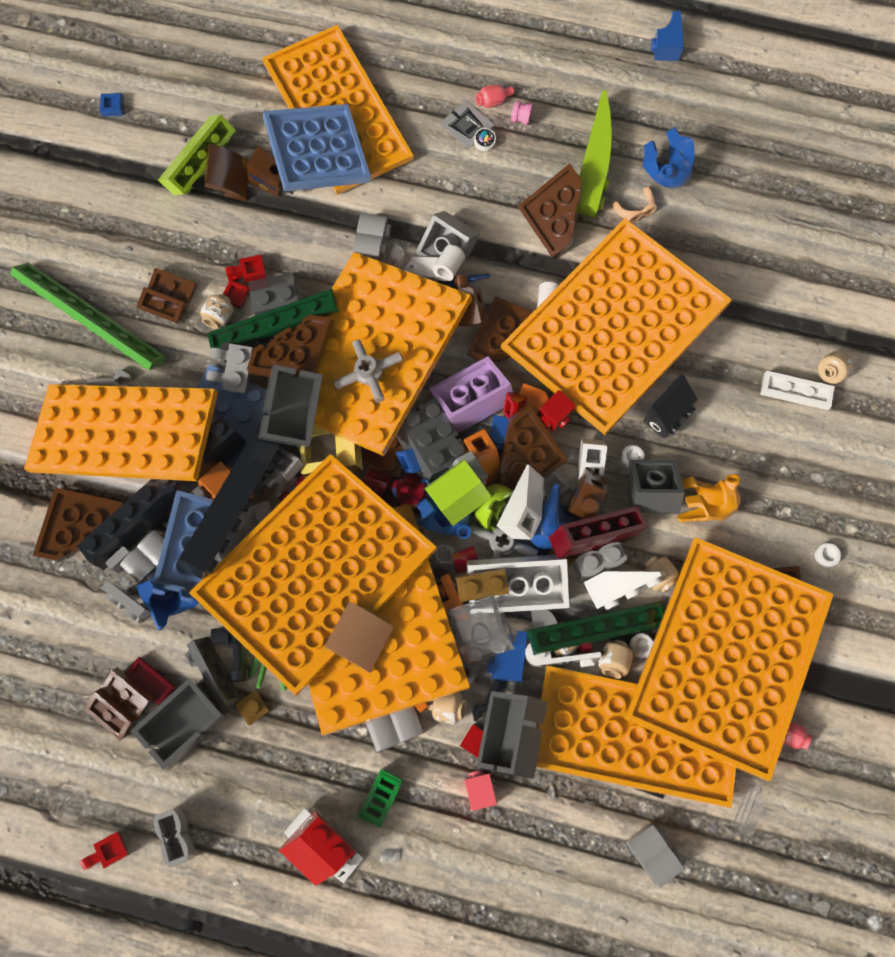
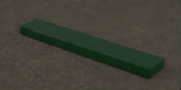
M331 288L207 333L210 348L220 349L223 342L244 346L278 334L289 327L292 329L302 323V319L308 315L326 317L337 313L339 308L335 291Z
M659 601L529 629L527 634L533 655H539L659 628L665 609L663 602Z

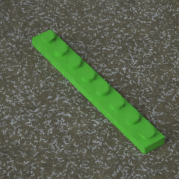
M29 262L12 267L10 275L19 280L20 283L28 286L39 296L44 297L55 307L70 315L72 319L77 320L90 331L103 338L107 343L115 346L124 355L138 362L143 368L150 371L164 364L166 356Z

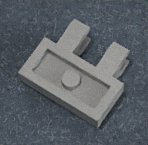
M229 344V350L211 347L210 357L227 360L225 373L207 370L206 380L223 383L222 390L247 394L250 373L246 369L254 348Z
M285 449L282 450L280 455L275 453L272 460L276 463L271 470L273 471L272 474L264 472L261 477L265 481L263 485L268 486L269 490L274 494H278L282 490L284 480L289 482L304 466L300 459Z
M108 580L101 587L107 593L105 598L119 609H123L125 606L126 608L123 612L137 623L146 620L151 614L145 604L132 598L133 595L127 590L120 589Z

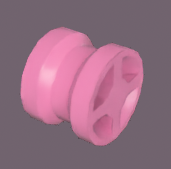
M516 100L511 122L516 123L519 121L523 125L528 126L533 104H522L521 101Z

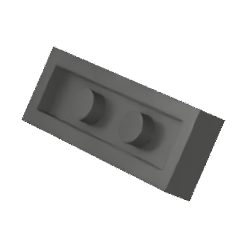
M210 638L195 639L188 643L189 651L185 656L191 667L198 666L219 709H226L240 702L241 698L233 683L229 682V675Z

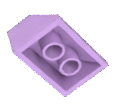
M488 356L429 388L433 399H437L457 433L503 409L507 392L513 393L510 382Z

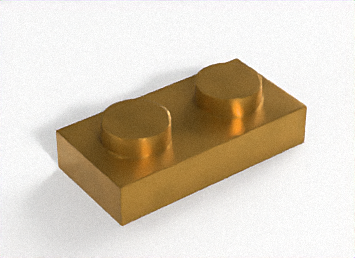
M505 568L456 576L460 602L509 594Z

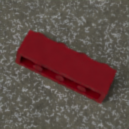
M635 506L562 524L548 538L557 558L561 559L599 549L609 543H621L632 540L648 528V525L639 507Z

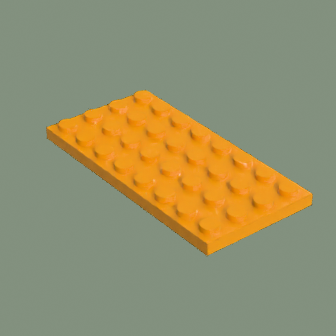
M338 25L262 58L266 69L289 109L348 104L371 179L414 160L413 153ZM360 184L333 186L332 188L336 195Z
M49 384L24 469L29 473L198 481L218 392L215 389Z
M546 666L540 700L547 701L548 704L544 725L540 724L539 727L543 732L536 768L732 808L736 767L624 719L637 684Z

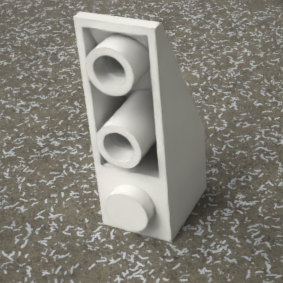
M530 465L526 466L497 524L512 539L532 540L542 519L544 478Z
M605 571L584 582L596 608L605 607L606 610H609L620 604L618 602L619 599L625 596L627 599H630L640 594V588L646 585L649 588L662 582L661 577L667 574L665 571Z

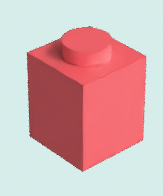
M483 770L468 773L469 779L464 781L471 810L474 811L497 805L490 774L484 775Z

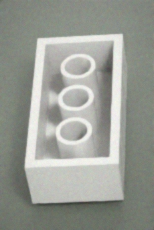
M557 555L467 560L468 574L505 568L509 594L470 600L471 614L569 608L566 558L558 559Z

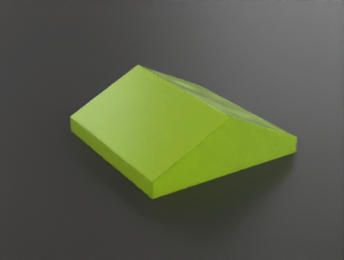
M465 459L425 488L452 526L492 497Z

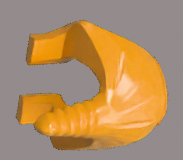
M729 474L725 477V480H720L715 485L700 482L693 476L681 479L684 489L695 488L698 495L685 497L688 508H699L678 515L677 519L679 522L723 521L737 512L741 501L738 491V485L740 484V477L738 475Z

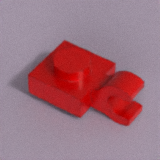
M261 254L239 259L240 265L225 268L228 282L230 280L236 282L241 277L244 278V282L267 278Z
M120 831L93 844L96 852L79 862L83 871L96 866L100 862L104 869L130 854Z

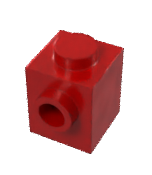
M558 390L540 407L537 416L546 429L549 428L554 432L558 427L562 429L571 420L569 416L573 413L576 405Z

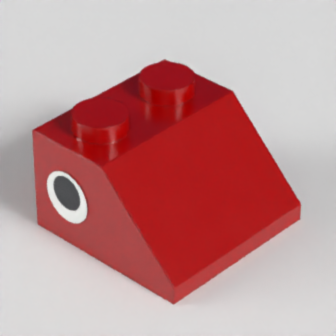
M316 810L278 849L315 886L336 874L355 853L352 844Z

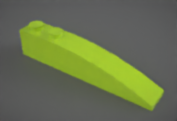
M602 90L579 175L584 182L578 214L596 218L597 210L602 211L605 197H601L602 191L607 192L610 179L606 178L611 154L612 127L608 95L605 90Z

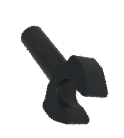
M493 680L484 703L474 706L472 711L474 722L477 721L481 712H487L491 691L499 692L503 683Z

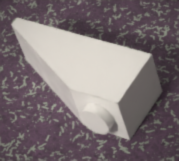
M581 438L577 483L585 468L604 476L607 453L605 440Z

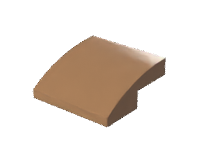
M349 601L324 648L370 673L394 627Z

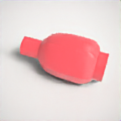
M499 84L483 87L475 95L476 103L484 108L498 106L505 101L506 97L514 95V89L512 86L504 88Z
M790 722L784 744L794 749L803 748L807 750L812 736L808 734L807 729L803 726Z

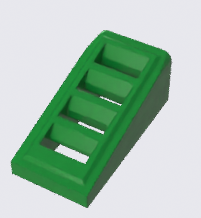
M380 769L358 816L381 828L404 780ZM384 779L395 785L394 789L392 790L380 784L381 780ZM377 789L390 794L389 799L377 794ZM375 798L385 803V808L383 809L372 803V799ZM368 807L381 813L380 818L366 812Z

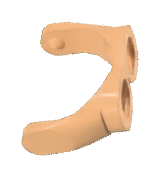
M649 187L644 188L649 204L643 210L627 211L621 208L617 201L613 202V208L617 214L631 223L638 221L642 216L646 217L653 214L657 210V205Z

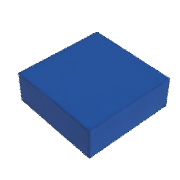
M122 93L101 94V116H123L124 97Z
M405 448L396 452L404 473H416L421 470L413 448Z

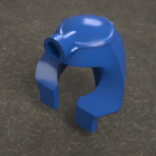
M674 127L666 132L670 144L668 151L669 164L662 166L657 162L658 152L655 141L652 140L644 145L643 168L652 179L666 188L684 186L690 180L694 167L695 152L693 139L681 136L678 129Z
M422 479L421 484H426V486H428L431 484V482H429V480ZM428 492L427 497L429 501L425 498L416 505L421 512V518L417 521L418 525L446 536L457 535L461 539H467L471 535L469 527L471 513L452 526Z
M559 484L553 485L545 504L543 500L542 519L532 540H530L535 545L534 548L538 549V556L546 555L548 550L553 548L548 537L562 524L578 521V519L571 517L570 511L565 508L566 505L560 504L561 490Z
M154 577L137 586L139 595L151 613L159 631L166 626L168 617L189 610L199 603L187 591L179 590V592L165 589L164 585L153 582Z

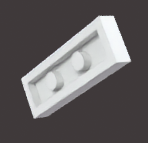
M766 371L763 376L760 395L829 410L832 405L835 386Z

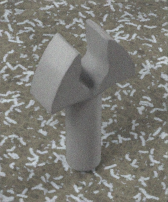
M115 369V375L112 378H89L87 384L91 386L132 387L130 384L121 385L118 382L124 379H133L128 373Z

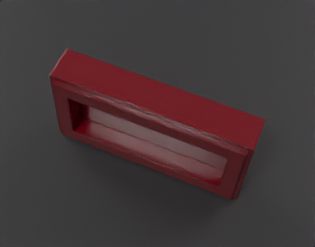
M138 657L125 672L154 698L152 701L158 706L177 689L176 685L142 657Z

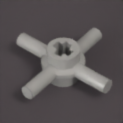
M355 340L352 344L358 360L355 363L354 372L334 380V384L338 390L359 381L370 386L377 403L382 402L385 398L378 382L381 380L383 369L403 361L401 354L397 352L382 360H377L367 356L361 340Z
M475 524L470 526L472 534L489 540L490 547L494 551L491 559L502 558L503 555L511 554L514 550L527 556H537L538 549L520 543L518 539H512L510 536L507 537L510 540L509 545H504L503 548L499 547L498 537H503L506 534L499 527L492 532Z

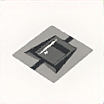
M465 100L441 121L440 125L463 145L470 148L474 144L475 133L481 128L491 129L494 123Z

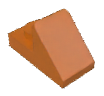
M449 574L440 577L441 584L437 587L442 598L448 599V601L443 602L447 617L462 623L468 622L469 618L462 602H460Z

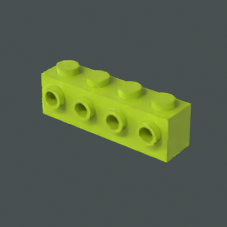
M221 114L209 116L158 181L173 195L187 194L192 189L193 183L205 172L209 144L224 147L229 143L230 137L236 130Z

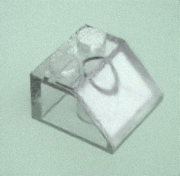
M494 595L448 610L458 647L468 664L514 649L512 628Z

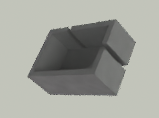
M274 364L270 372L263 413L268 415L262 417L258 439L304 448L309 447L323 375L301 370L297 373V377H293L296 374V369Z
M436 398L418 405L416 410L412 408L396 434L403 449L413 448L421 468L418 471L421 479L429 480L431 483L450 470L457 458L469 452L461 438L456 440L458 433Z
M189 678L136 725L131 732L144 748L151 749L149 754L162 769L171 770L207 736L204 733L205 731L212 732L228 716L223 710L219 709L216 702L197 680Z
M491 691L477 767L534 779L543 732L539 727L540 724L544 725L548 702L530 696Z

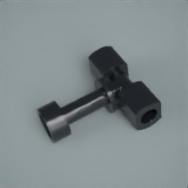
M225 627L211 629L212 644L228 643V648H233L234 670L229 671V682L248 681L249 670H244L243 662L244 646Z

